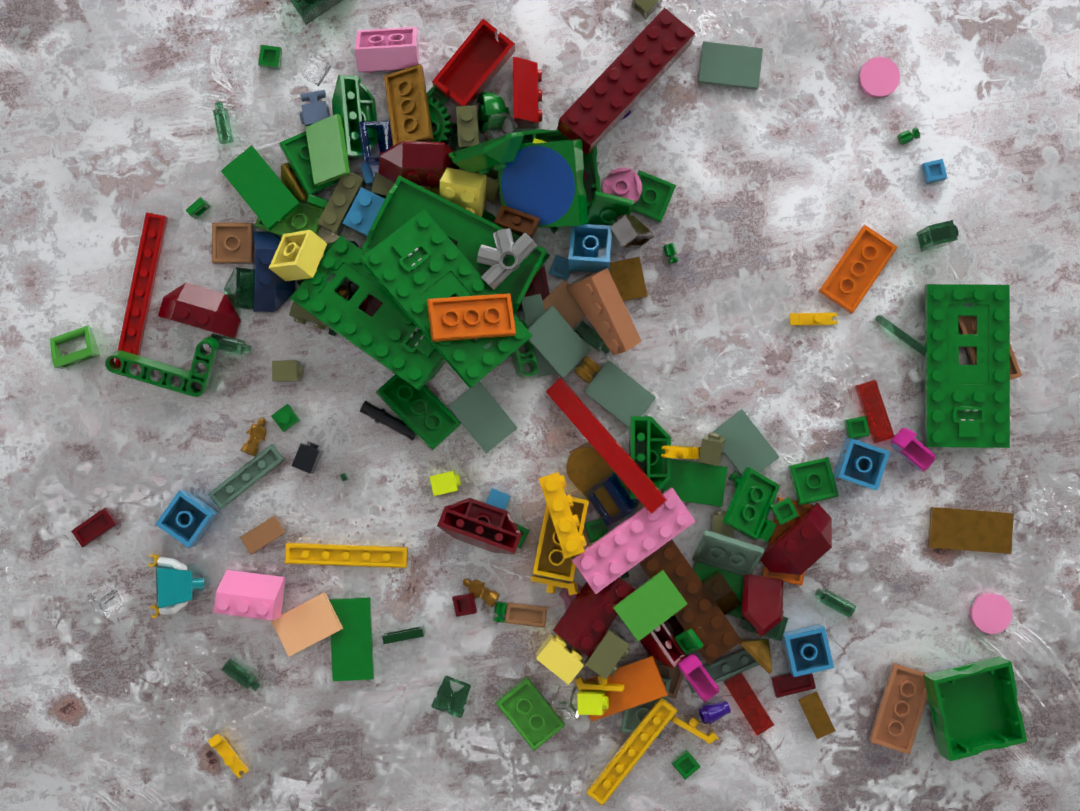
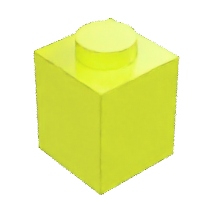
M455 470L429 476L434 496L458 491V486L462 485L460 475L455 474Z
M580 690L577 694L579 715H603L606 709L609 708V697H606V691Z

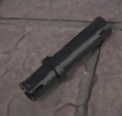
M365 400L359 412L371 417L376 423H381L410 440H414L416 434L402 420L386 412V409H380Z

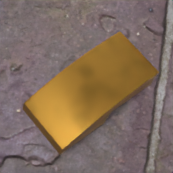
M817 691L798 699L817 739L836 731Z

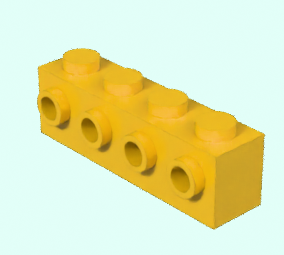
M555 472L538 478L564 557L568 558L585 552L583 547L587 546L584 535H579L577 527L580 526L577 514L572 515L570 507L574 506L570 494L566 495L564 487H567L564 475H559V472Z

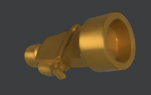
M259 418L257 424H252L250 429L246 431L249 437L247 442L243 443L240 451L256 457L260 439L265 441L266 429L262 427L265 426V418Z
M468 578L463 580V585L469 587L468 590L470 593L473 592L475 599L478 597L482 598L485 604L491 608L495 605L500 594L484 587L485 582L476 579L471 581Z

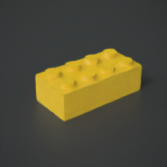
M571 496L574 506L570 507L572 515L577 514L580 523L577 530L579 535L583 534L589 500ZM546 503L532 574L573 582L576 566L571 559L576 555L568 558L564 557Z

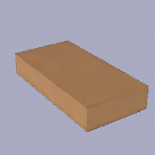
M275 515L240 538L249 553L253 554L285 534L286 531Z
M507 602L505 623L545 628L547 606Z

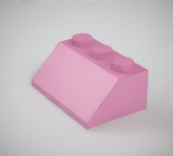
M417 27L357 31L355 54L358 72L372 73L380 70L390 72L395 69H406L418 65Z
M226 570L216 591L214 613L271 621L281 618L286 577Z

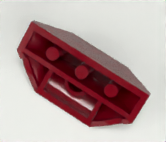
M401 141L379 154L378 173L393 182H396L398 176H401L419 186H440V180L447 167L460 170V167L449 158V153L454 151L443 142Z
M187 282L163 297L158 313L159 317L236 339L241 323V318L225 293Z
M473 498L445 506L437 527L453 538L493 553L515 555L522 536L508 511Z
M816 503L764 549V554L760 561L770 572L802 575L832 548V518L819 503Z
M674 615L640 640L650 656L654 655L655 659L670 668H674L687 656L674 639L678 634L684 632L683 627Z

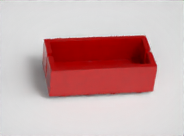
M482 19L433 79V87L447 99L450 98L451 102L457 107L471 106L477 99L478 94L484 91L513 55L515 43L501 32L498 34L495 27L485 19Z

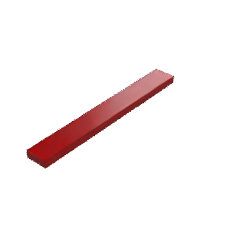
M146 212L118 351L140 355L168 219L166 216ZM116 358L115 364L121 366L120 360Z
M559 378L546 393L646 509L653 514L668 499L562 378Z

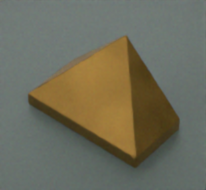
M289 162L282 164L281 181L297 200L308 199Z
M741 638L742 642L739 644L770 674L772 672L769 639Z

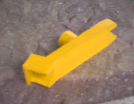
M790 313V325L838 324V321H833L832 318L838 316V314Z
M662 446L661 449L665 450V454H661V457L699 459L701 447Z
M535 575L531 576L530 581L547 584V593L555 594L556 586L567 588L569 595L580 593L576 582L570 583Z
M584 675L573 680L576 682L578 690L590 689L619 692L625 690L624 684L607 683V679L598 675V682H586Z
M675 715L671 719L672 722L705 740L709 745L716 739L719 740L713 730L707 734L699 730L697 726L700 721L694 717H691L689 723Z
M217 733L208 740L210 746L215 748L223 758L225 765L229 766L239 779L242 777L240 771L247 774L248 769L223 736Z

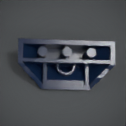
M253 231V312H275L295 292V280L285 281L269 269L281 241L278 235L270 232Z

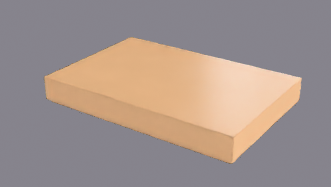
M325 592L282 614L281 618L271 621L288 657L343 629Z

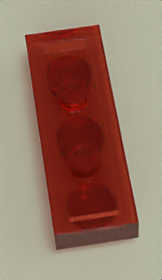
M872 380L856 385L855 389L864 416L867 418L873 443L893 438L894 433L877 381Z
M742 673L724 681L725 686L757 736L774 726Z

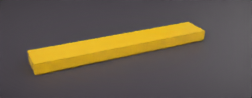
M286 543L285 564L407 568L408 547Z
M659 698L588 788L586 794L603 806L676 714L677 708L665 699Z

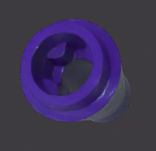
M727 701L707 704L699 708L702 722L704 724L709 723L710 725L726 714L731 713Z

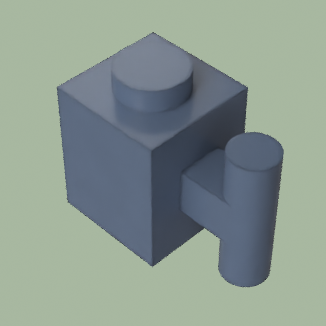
M325 90L301 94L302 102L310 101V104L301 105L302 112H299L301 123L305 124V126L330 117L329 106L326 101L319 102V99L326 98Z

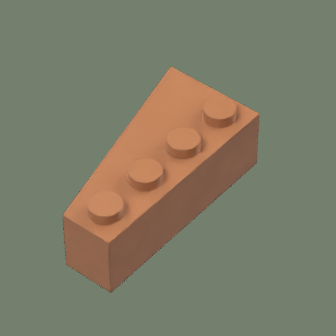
M608 268L583 276L566 286L613 355L627 352L642 342Z

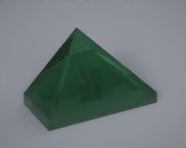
M235 267L226 283L224 291L233 308L253 310V269Z

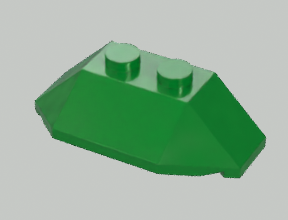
M340 74L338 75L332 98L333 115L339 114L342 116L347 156L366 157L379 140L375 99L361 82L362 80L359 76Z
M524 132L509 133L449 153V158L454 164L469 173L478 172L479 175L491 173V168H494V171L504 169L507 163L514 161L524 138Z
M631 416L629 456L660 490L671 479V458L661 457V454H665V450L661 449V447L671 446V437L651 416ZM630 490V499H638Z

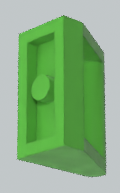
M89 325L50 338L54 368L64 369L100 356ZM85 335L87 348L62 356L58 344Z

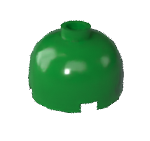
M480 92L476 100V103H480L479 110H477L478 131L480 133H495L503 127L505 120L509 118V107H506L502 97L495 93Z

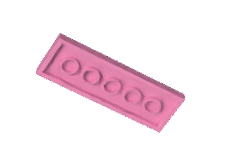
M669 488L662 493L668 500L653 514L644 506L586 548L585 552L571 559L595 594L696 522L673 488Z

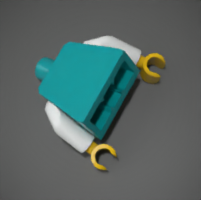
M157 554L149 555V557H154L155 559L154 564L149 563L148 566L156 567L157 604L149 607V609L154 608L156 610V614L151 615V618L177 613L192 600V591L204 590V578H192V571L188 570L184 563L174 558L160 557Z

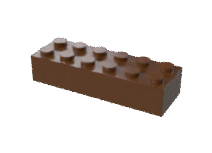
M672 539L639 562L649 579L663 570L688 603L674 615L685 631L692 628L700 639L703 646L699 649V652L708 665L742 642Z

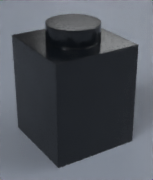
M310 441L307 444L301 443L292 467L313 474L323 451L318 449L319 445Z

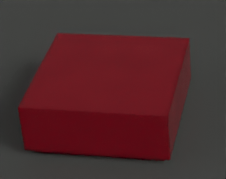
M473 592L452 597L456 617L477 613Z

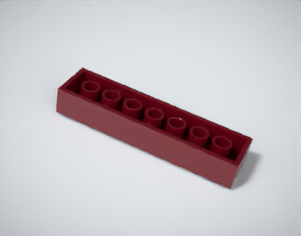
M664 8L559 118L557 130L569 140L582 139L583 152L588 155L687 50L693 41L695 32Z

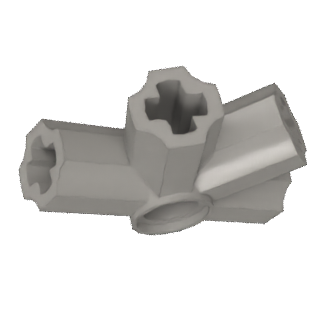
M510 228L498 230L493 233L496 248L481 245L477 263L491 266L481 278L493 290L513 271H516L520 264L538 246L527 233H524L514 243ZM512 256L515 258L512 266H505V259Z

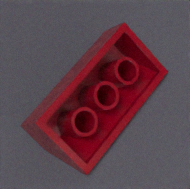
M619 577L595 594L586 581L580 593L574 598L553 631L589 657L618 615L613 607L635 591L636 588Z

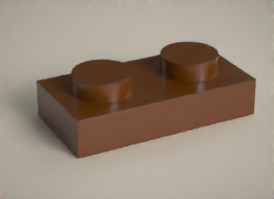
M502 205L494 220V224L504 229L510 228L511 232L521 236L527 233L531 238H533L541 223L538 217Z

